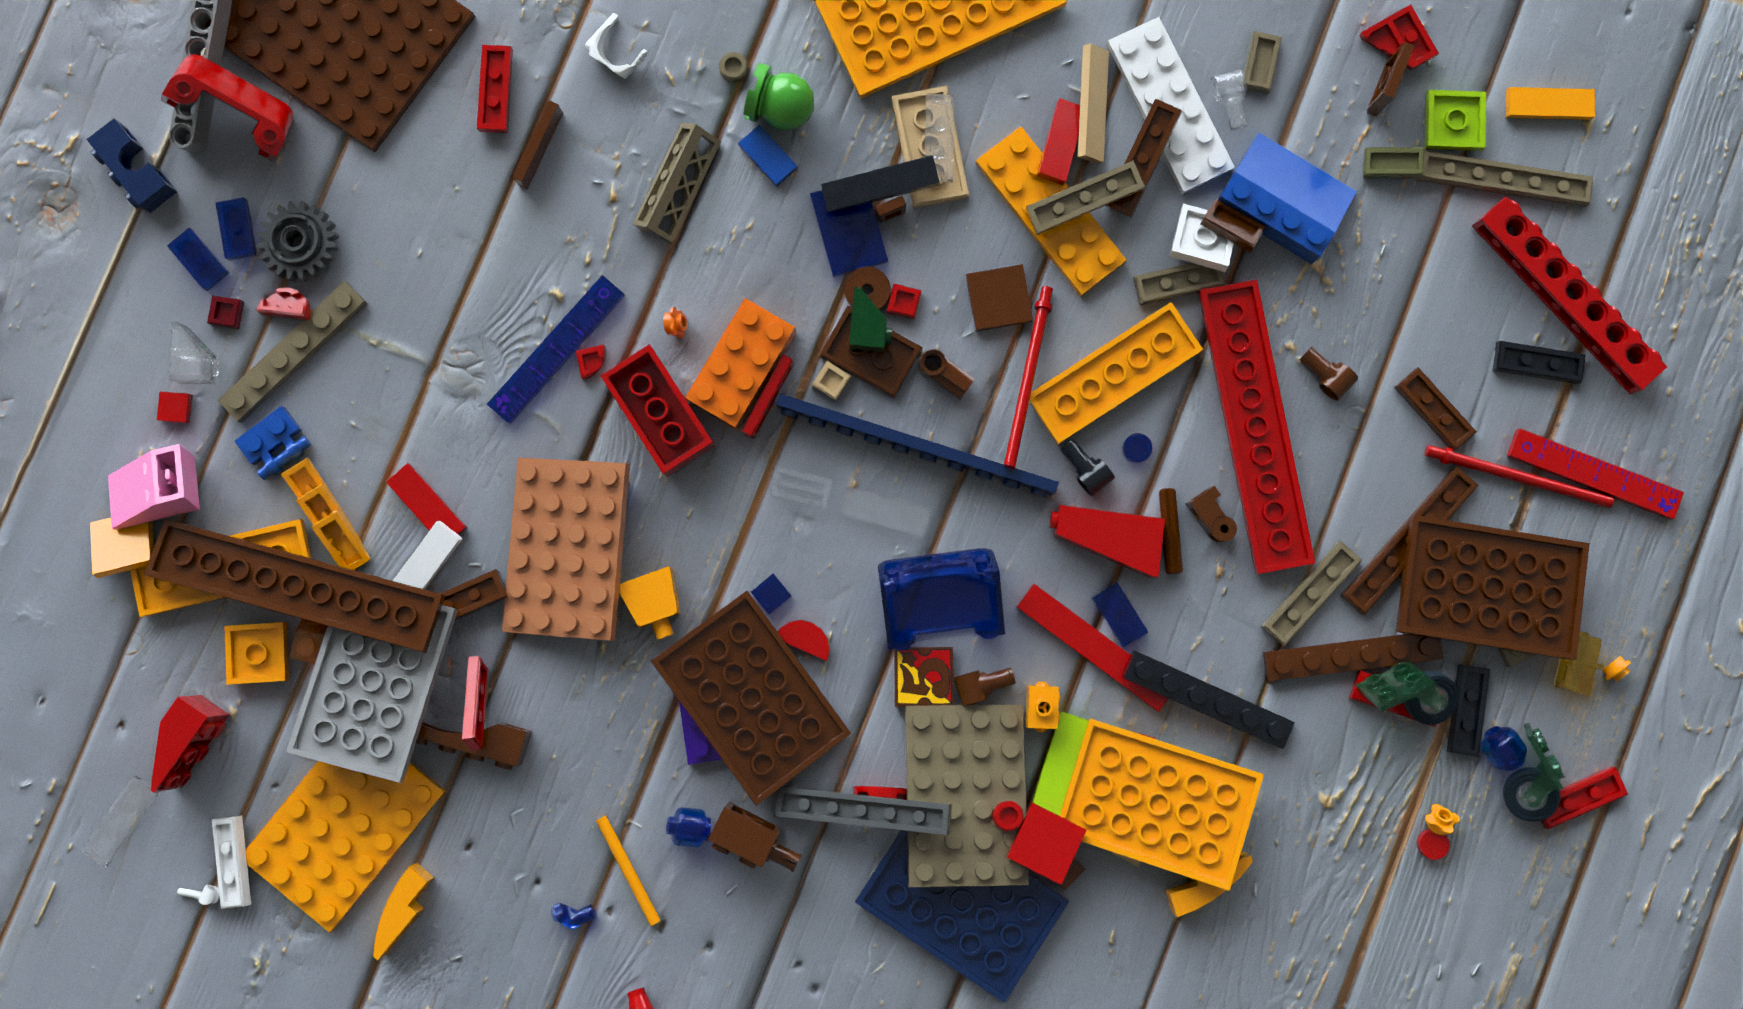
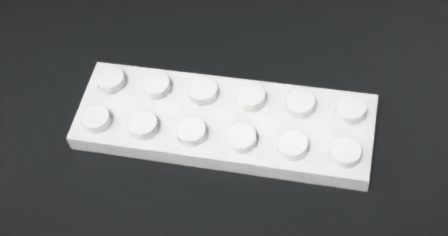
M1160 17L1108 40L1106 45L1144 120L1155 99L1182 110V114L1162 154L1181 194L1187 193L1233 171L1235 166Z

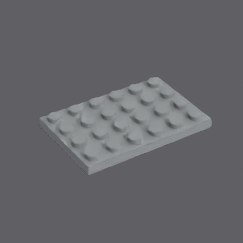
M442 605L427 653L327 626L286 752L403 784L458 610Z

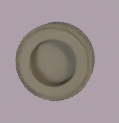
M729 52L721 58L719 70L721 76L726 81L737 83L746 77L748 64L742 54Z

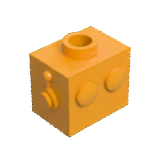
M1038 681L1036 685H1026L1025 727L1034 728L1036 732L1058 729L1060 721L1058 706L1061 700L1059 687L1049 686L1047 682Z

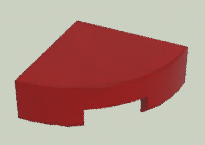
M604 344L576 351L582 380L591 378L601 369L606 356Z

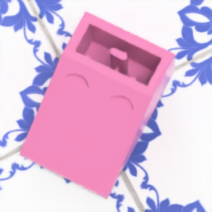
M180 444L151 450L108 475L113 530L200 510L195 457Z

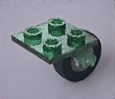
M1410 661L1397 663L1390 670L1368 676L1365 681L1356 684L1357 690L1382 712L1404 703L1405 709L1416 721L1427 725H1435L1447 720L1455 712L1459 702L1458 689L1448 676L1437 671L1422 672Z
M1526 723L1524 728L1527 738L1541 761L1536 768L1526 767L1513 772L1505 781L1503 797L1507 808L1513 815L1525 821L1538 822L1549 818L1557 810L1560 803V790L1563 789L1560 779L1565 776L1555 755H1547L1546 752L1550 751L1540 729L1533 730L1530 723Z

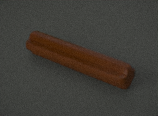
M1164 488L1159 491L1161 518L1165 519L1163 544L1167 574H1180L1183 571L1176 490L1174 488Z

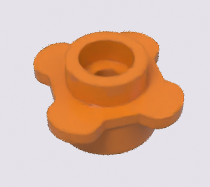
M672 307L670 312L664 314L663 325L666 334L678 335L679 339L684 337V331L687 329V319L682 310L677 311L676 307Z

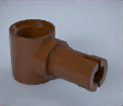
M1312 346L1299 359L1319 376L1320 389L1335 401H1339L1358 380L1357 374L1349 366L1341 362L1337 364L1334 362L1330 363Z
M1011 668L989 674L985 672L980 673L977 670L954 677L963 706L987 699V695H990L991 691L1016 683Z

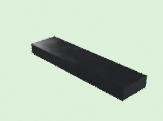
M930 155L823 183L821 187L827 212L830 214L940 185L934 157Z

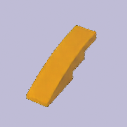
M308 457L281 474L298 498L296 500L313 524L311 528L338 566L355 570L371 560L344 511Z

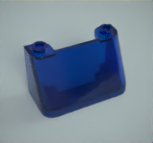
M977 548L891 559L878 565L888 649H909L916 642V635L974 628V632L984 639H993L998 635L1005 634L1000 571L992 550Z

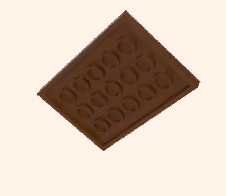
M1412 515L1409 522L1396 632L1566 660H1576L1590 543Z
M748 591L742 593L650 661L756 806L851 734Z

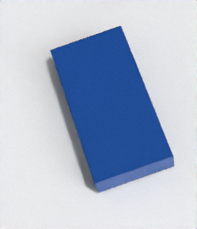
M760 125L738 143L739 147L776 187L798 169L793 160Z

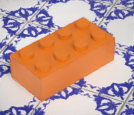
M744 298L685 399L700 410L739 431L773 374L782 355L785 354L797 334L796 328Z

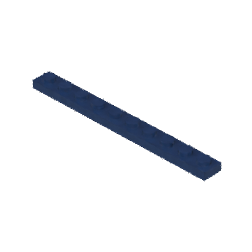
M779 394L776 403L777 408L782 410L781 415L797 419L798 415L809 418L808 423L814 426L825 428V425L828 424L837 427L836 432L852 437L853 433L865 436L864 441L880 446L881 441L891 444V449L899 453L908 454L910 450L919 453V458L928 462L936 463L937 459L948 462L947 467L963 472L964 468L976 471V477L991 481L992 477L1003 480L1002 485L1013 489H1019L1020 486L1030 488V493L1038 497L1047 498L1048 494L1053 496L1059 484L1058 481L1017 468H1006L1004 464L783 394Z

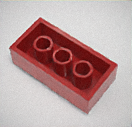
M650 344L600 375L657 466L666 477H669L716 447Z

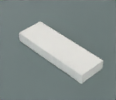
M436 521L393 581L426 589L463 538L443 522Z
M242 815L212 819L221 909L251 905Z

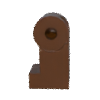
M1212 486L1185 504L1211 540L1226 542L1235 537L1237 525L1232 518L1225 516L1215 501L1221 494L1215 486Z

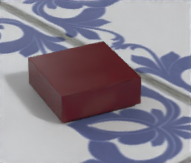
M212 295L207 324L239 330L244 301Z

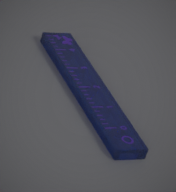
M602 275L492 397L487 405L506 422L511 424L623 299L625 294Z

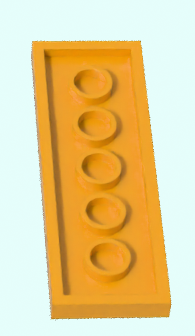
M1019 127L979 157L975 164L1081 297L1122 266L1127 259L1090 213L1039 235L1036 234L1026 211V206L1070 187L1066 183L1062 186L1036 176L1042 152L1025 130Z
M1170 302L1032 391L1029 403L1058 445L1202 352L1203 348L1173 303Z
M303 519L230 535V537L312 559ZM147 566L130 570L139 617H148L224 598L144 575Z

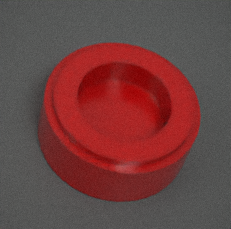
M1003 801L995 806L992 819L998 829L1014 831L1023 822V811L1017 803Z
M1426 829L1418 836L1417 848L1423 856L1429 859H1441L1449 851L1450 843L1446 835H1439L1430 829Z

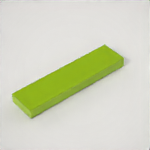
M1060 712L1058 729H1054L1032 803L1060 816L1089 720Z

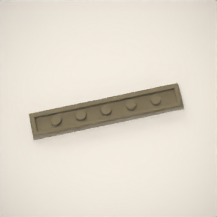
M1425 150L1423 178H1417V180L1587 207L1591 201L1594 177Z

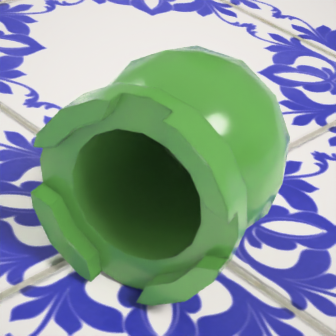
M759 63L753 76L758 77L754 91L748 89L743 112V115H745L744 119L756 122L759 117L763 116L769 125L778 130L792 131L804 125L811 118L814 111V92L808 82L795 73L782 72L773 76L771 66Z

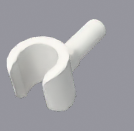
M205 885L202 892L179 888L177 891V895L198 899V902L203 905L217 903L220 897L219 888L213 885Z

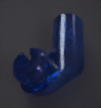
M557 903L551 909L553 920L570 929H574L597 918L592 904L576 910L566 904Z

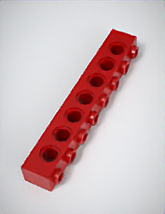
M1507 196L1504 197L1472 225L1476 232L1629 394L1643 390L1667 368L1662 361L1661 355L1656 350L1649 348L1642 340L1641 334L1622 319L1620 311L1610 306L1602 298L1600 290L1594 285L1589 284L1582 277L1581 270L1565 259L1561 249L1555 243L1549 242L1542 234L1539 225L1530 221L1522 213V209L1517 202L1510 200ZM1506 225L1513 227L1515 236L1507 232ZM1527 246H1530L1534 250V257L1530 256L1527 253ZM1547 267L1554 271V278L1547 274ZM1567 288L1573 291L1574 300L1568 297ZM1587 309L1593 312V321L1588 318ZM1607 330L1612 332L1614 336L1613 342L1608 339ZM1627 352L1633 355V364L1627 359Z

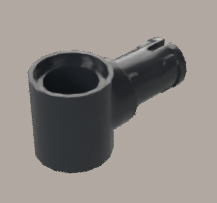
M1074 439L1061 448L1063 454L1077 469L1075 472L1078 474L1076 476L1078 483L1091 497L1115 479L1110 468L1101 459L1095 460L1093 457L1090 458Z

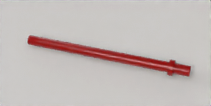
M1042 286L1039 301H1036L1034 307L1037 312L1004 461V467L1015 469L1046 320L1048 313L1052 311L1053 305L1050 301L1053 288L1049 286Z
M1427 445L1425 449V456L1438 459L1441 464L1448 465L1452 463L1611 508L1614 503V497L1459 454L1453 452V449L1449 447L1442 449Z

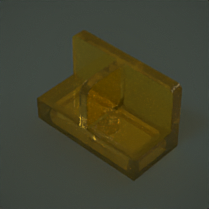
M1580 631L1577 659H1559L1553 687L1582 695H1590L1595 671L1604 670L1605 666L1597 663L1602 640L1589 636L1587 632Z

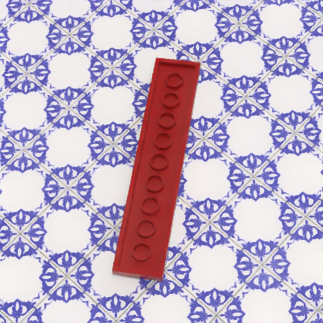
M1257 280L1202 289L1198 294L1255 574L1315 564Z

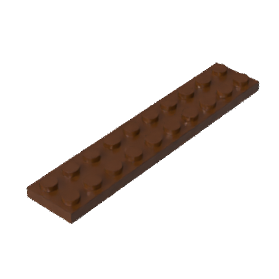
M165 519L144 573L148 577L427 653L445 599L444 595L168 519Z

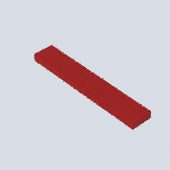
M1033 584L1016 606V608L1157 712H1160L1169 698L1122 678L1131 655L1037 585Z

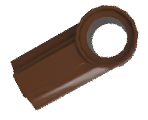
M936 349L926 351L918 363L919 372L923 377L933 380L959 400H961L975 380V378L949 361L941 351ZM933 357L937 359L940 368L937 371L928 370L925 366L927 358Z

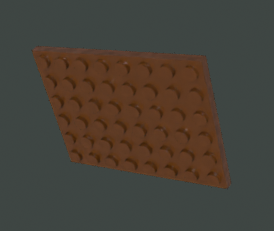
M232 0L224 48L363 145L376 152L476 16L456 0ZM211 19L207 21L206 29L210 26Z

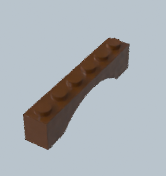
M423 721L416 743L427 745L428 741L439 744V750L449 753H456V749L467 752L466 757L481 762L484 761V758L495 760V766L512 770L513 766L522 765L532 731L507 723H499L484 729L482 750L471 751L462 740V732L443 730Z

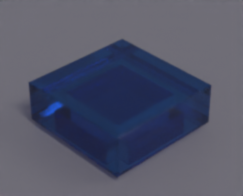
M774 573L751 591L769 615L792 597Z

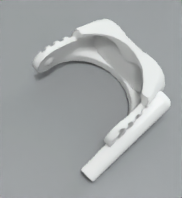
M613 13L586 42L585 48L589 50L590 56L626 79L643 63V60L646 59L645 56L648 55V51L643 49L631 66L628 64L615 66L608 61L604 54L603 45L607 33L618 21V15Z

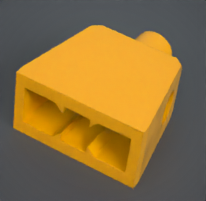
M668 566L620 584L619 593L638 627L642 628L652 624L657 640L674 634L669 618L679 615L681 612L672 567Z

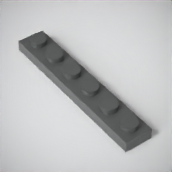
M780 787L777 790L774 816L949 835L952 804Z

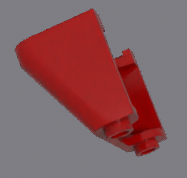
M194 54L185 57L166 85L161 95V101L175 109L178 104L189 105L193 102L196 104L202 91L256 120L257 124L251 134L254 136L256 145L260 148L258 155L269 161L274 160L281 150L293 123L294 115L290 106L203 56Z

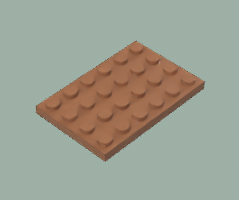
M518 457L506 582L508 597L505 598L502 632L615 641L630 464Z

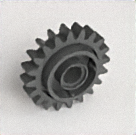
M289 201L288 210L281 205H277L278 215L271 212L267 213L271 222L261 221L260 224L266 231L256 233L258 237L264 240V242L258 243L256 248L265 251L259 258L264 262H268L267 269L272 272L276 270V275L281 278L287 275V279L292 282L296 280L297 275L306 282L308 273L318 278L317 268L319 267L328 271L325 261L336 260L330 255V251L339 250V247L332 243L333 240L339 238V235L331 231L336 225L332 221H327L329 218L327 213L324 211L320 212V209L314 204L309 208L308 204L304 201L300 202L299 207L292 201ZM302 236V243L297 247H293L295 238Z

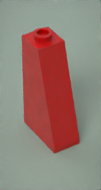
M1059 505L1056 511L1051 512L1049 528L1054 529L1053 536L1145 577L1157 578L1159 575L1165 519Z

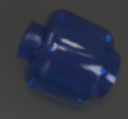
M1495 726L1486 731L1485 737L1481 742V750L1496 769L1513 771L1523 765L1526 760L1527 746L1512 727Z
M680 807L676 809L674 817L668 816L666 834L671 835L674 845L700 847L704 841H708L711 831V818L706 816L704 810Z

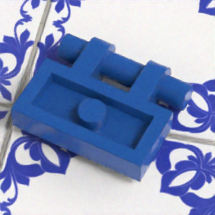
M280 406L234 441L251 464L256 465L261 460L264 461L265 465L257 471V474L263 480L272 474L277 475L280 473L285 464L293 458L296 460L304 455L303 451L311 446L310 441L305 436L298 441L294 440L293 437L302 429L283 406ZM284 444L286 450L274 457L272 452Z

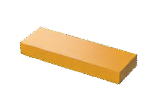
M1509 87L1506 89V118L1592 120L1595 117V89Z

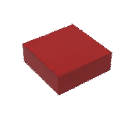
M893 284L887 313L914 320L922 290Z
M160 392L157 420L189 424L193 395Z

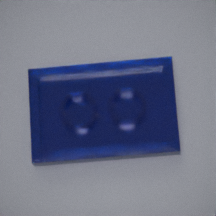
M823 191L810 193L833 277L851 273L861 267H873L888 262L872 203L828 214Z

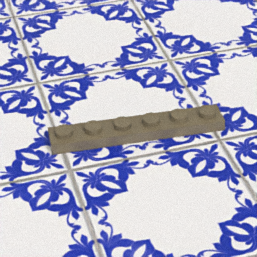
M346 281L341 283L311 312L310 320H302L234 384L218 402L236 421L242 423L354 317L367 302Z

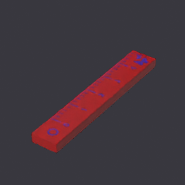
M1523 429L1515 431L1507 453L1509 458L1599 493L1612 496L1617 500L1669 520L1675 519L1684 494L1683 491Z

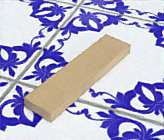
M1089 43L1083 45L1078 157L1098 164L1104 162L1109 51Z

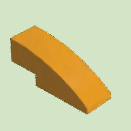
M1245 852L1240 854L1232 885L1252 864L1251 855ZM1192 879L1191 882L1166 889L1165 893L1172 914L1180 917L1210 903L1226 890Z
M418 863L407 868L387 900L375 937L373 957L377 960L390 951L424 910L416 900L432 882L434 877Z

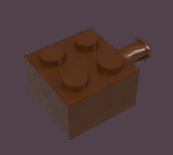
M730 801L723 808L708 838L709 841L713 842L712 847L715 850L726 855L731 851L740 856L739 861L751 868H755L756 865L763 867L765 861L771 860L794 872L801 858V854L778 844L779 840L776 838L781 827Z

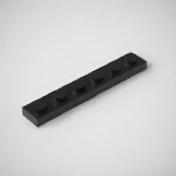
M1134 650L1122 675V678L1281 749H1284L1295 723Z

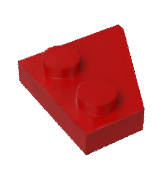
M1411 4L1367 28L1359 35L1362 40L1389 57L1405 42L1414 45L1406 66L1409 70L1417 68L1439 54Z

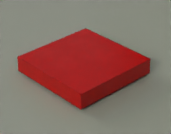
M1031 803L1006 858L1062 885L1086 833V829L1035 803Z

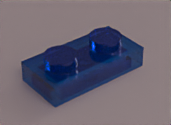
M241 197L215 202L225 259L230 261L256 256L257 250L248 200Z
M190 227L167 245L198 284L206 291H209L229 274V271Z
M1118 582L1092 597V600L1122 648L1148 633Z

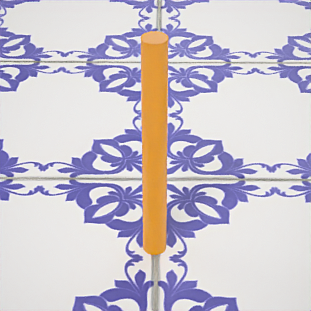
M607 816L601 817L596 820V823L650 926H653L660 922L661 919Z

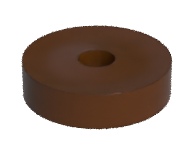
M861 267L854 270L848 276L845 283V298L850 307L853 308L854 287L863 289L865 286H870L873 292L867 296L879 310L883 309L889 301L891 291L887 276L881 270L874 267Z

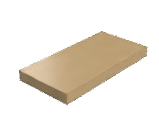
M948 86L891 96L903 161L907 162L933 155L940 182L938 186L911 192L913 209L969 198Z

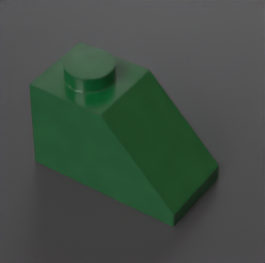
M854 287L849 350L884 353L885 345H891L892 328L886 327L887 318L860 287Z

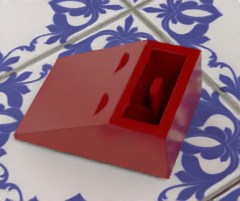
M202 695L177 697L160 721L150 791L157 793L183 787L192 776L190 771L196 762H201L208 754V745L212 739L217 738L226 728L227 724L225 721L230 714Z

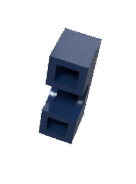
M115 118L86 139L93 147L90 151L100 164L108 166L111 170L108 172L109 177L119 187L123 186L128 193L125 194V197L136 209L141 207L151 213L177 193V190L163 172L149 162L142 168L132 171L131 162L133 157L144 148L130 130Z

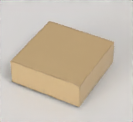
M827 361L812 383V387L832 400L837 401L852 376Z

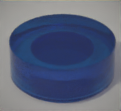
M1132 434L1123 442V455L1132 463H1141L1151 455L1152 443L1144 434Z

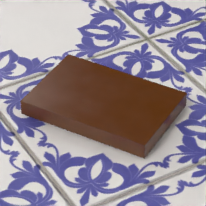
M847 305L819 357L895 398L923 347L892 330L891 345H885L884 353L849 350L852 307Z

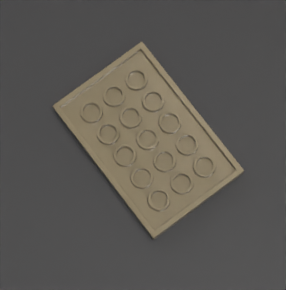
M1023 705L905 706L907 800L952 804L949 835L907 831L908 887L1029 885L1028 868L1006 858L1019 828L1014 831H1002L995 826L992 819L995 806L1003 801L1017 803L1023 811V819L1026 815Z

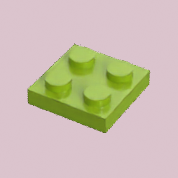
M1428 90L1425 93V149L1482 151L1486 148V92Z

